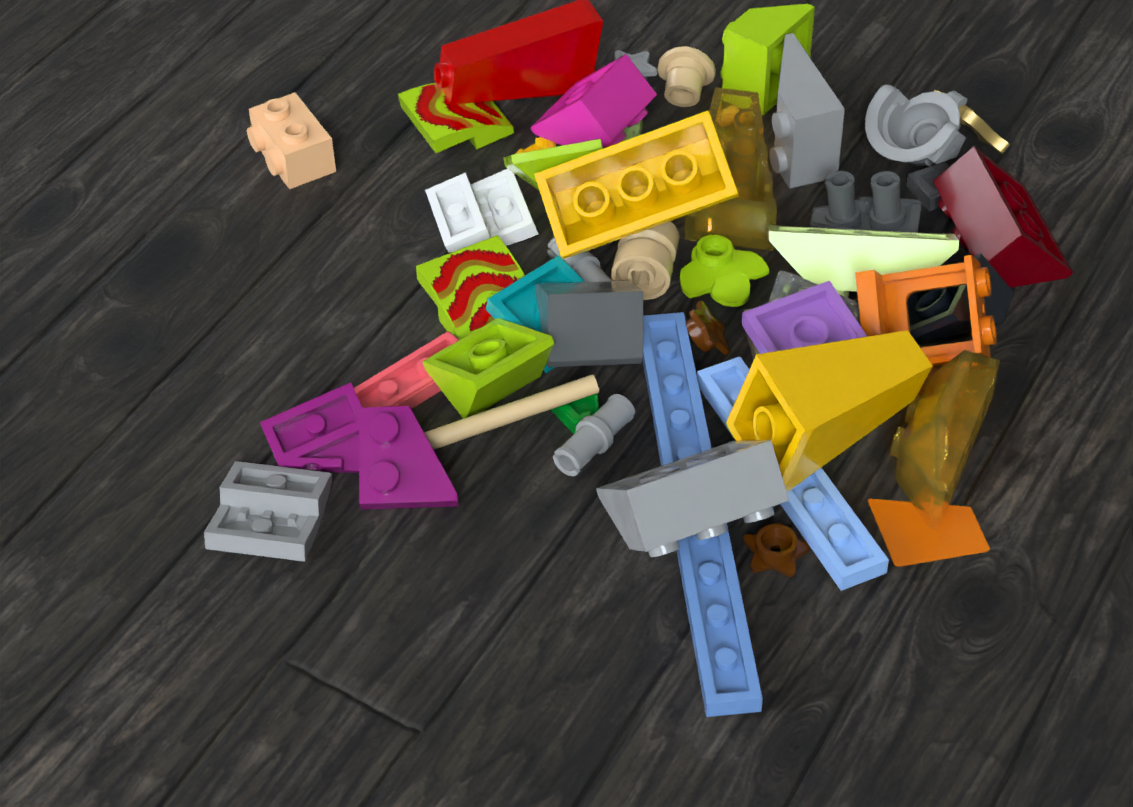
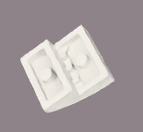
M505 169L473 184L470 183L466 173H463L425 190L448 252L457 251L496 235L500 237L506 246L538 235L517 179L509 169Z

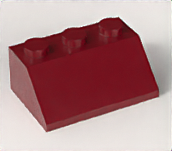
M972 147L933 181L941 196V199L938 200L940 208L956 225L952 230L953 234L956 235L959 242L969 250L973 257L982 253L1010 288L1067 279L1074 273L1025 185L977 148Z

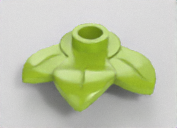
M715 234L707 235L697 242V245L692 250L691 262L681 269L680 286L683 293L689 298L710 293L713 300L723 306L739 307L744 305L750 297L749 280L768 275L769 267L758 254L752 251L735 250L728 238Z

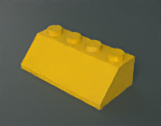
M709 110L534 174L562 259L739 196Z

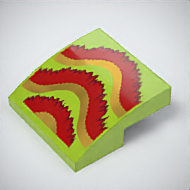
M435 83L422 85L398 94L401 108L435 153L468 139L476 149H479L514 133L513 126L493 101L450 105L443 90L438 89Z
M498 235L416 266L417 280L437 305L439 321L447 331L459 340L495 320L486 311L487 299L525 276L517 261Z

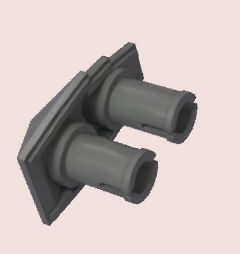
M836 171L826 177L825 185L828 194V205L813 208L810 223L812 228L918 233L922 200L900 198V177L890 171L879 172L871 178L873 197H860L859 200H855L854 176L846 171Z

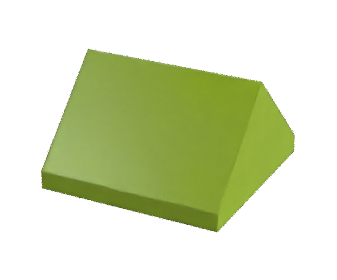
M497 318L422 362L427 373L464 419L481 413L541 377L554 347V341L551 335Z

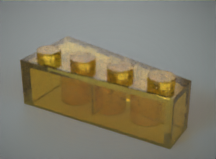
M715 87L709 113L739 196L686 215L685 239L699 241L704 236L715 234L728 238L733 246L774 251V246L769 241V225H776L777 207L772 192L773 182L768 167L767 144L764 142V126L758 92Z

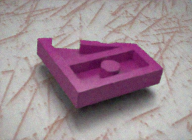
M351 382L260 422L278 466L321 472L359 473V408L362 405Z
M410 406L359 408V505L361 510L459 506L458 494Z

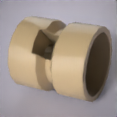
M669 221L619 239L618 250L616 251L612 266V280L631 282L643 290V300L656 299L663 295L670 286L673 263L679 244L680 235L676 226Z

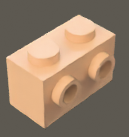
M296 93L271 99L264 104L249 109L251 127L247 128V135L250 144L255 152L261 151L272 175H279L289 189L336 172L331 136Z

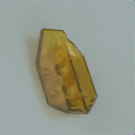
M963 350L929 377L922 395H917L915 400L908 406L905 422L909 423L907 429L898 427L890 452L891 456L898 458L895 479L930 529L939 531L993 399L1000 360Z

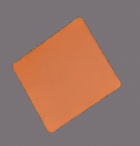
M868 499L876 523L896 567L990 551V547L971 507Z

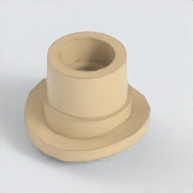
M685 46L675 47L666 51L659 60L657 71L659 76L666 81L664 93L666 100L679 107H690L699 102L702 86L713 82L716 69L713 61L705 53Z

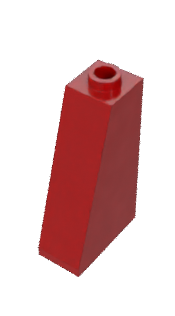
M577 0L442 45L440 63H436L434 66L435 84L438 89L443 90L450 105L564 95L576 82L595 71L603 20L589 0Z

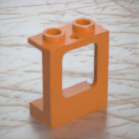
M972 255L964 256L963 263L881 275L876 270L855 272L860 324L867 336L906 330L910 333L907 300L912 293L967 285L973 339L965 342L921 347V350L933 366L991 359L989 345L996 344L997 335L993 316H986L984 297L991 296V280L988 268H981V263Z

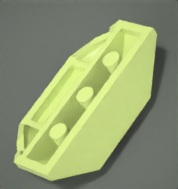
M769 225V241L810 287L830 281L841 298H848L849 291L857 292L855 272L876 270L881 275L937 267L941 266L959 250V240L955 234Z

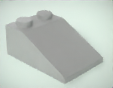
M793 33L785 35L777 113L772 115L775 142L774 147L769 152L770 163L774 172L781 174L790 189L825 181L829 174L838 171L845 108Z

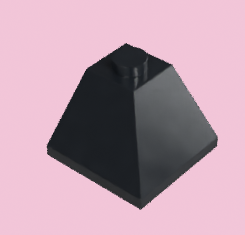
M981 253L974 256V258L981 263V268H988L991 280V296L984 297L986 316H993L997 329L1006 320V312L1015 293ZM967 285L914 292L908 297L910 334L918 345L972 336Z

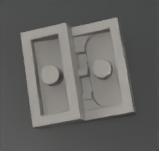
M235 461L219 487L221 504L204 531L205 549L305 562L325 512L332 485V473Z

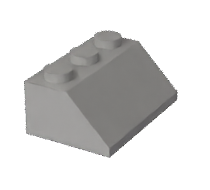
M771 440L732 441L596 488L600 501L629 549L648 551L650 557H657L678 550L680 548L678 540L696 534L697 540L721 535L728 531L726 523L742 517L744 523L766 519L775 514L773 506L789 501Z

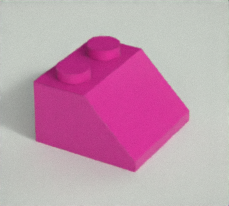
M625 54L576 82L530 129L535 135L562 146L601 139V145L604 149L620 143L626 137L623 130L626 127L634 126L648 114L645 107L657 94L628 55Z

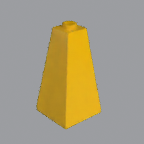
M908 330L756 354L726 425L736 441L771 440L786 491L788 492L913 402L933 365Z

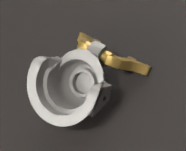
M883 85L872 98L865 116L866 135L872 147L882 156L905 164L910 163L917 166L927 165L931 167L933 163L938 164L956 158L966 139L965 136L958 132L961 127L960 123L970 127L977 134V138L980 141L988 144L1001 154L1010 145L995 133L971 108L965 105L967 98L956 91H950L946 94L934 90L933 92L922 93L908 100L897 88L892 85Z

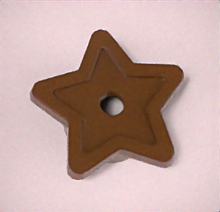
M703 301L697 302V310L689 311L691 318L686 321L690 337L702 351L708 352L717 347L727 356L731 350L724 338L725 326L712 316Z
M781 522L766 525L757 534H746L743 537L745 545L754 553L750 564V569L754 573L774 569L787 577H793L796 572L795 560L810 550L807 542L798 540L795 532ZM773 548H778L780 552H774L771 550Z

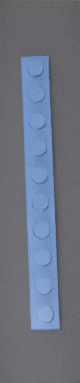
M684 312L643 316L642 361L662 466L711 449V443ZM729 531L704 540H697L696 534L678 540L680 548L676 551L706 717L761 712L763 698Z

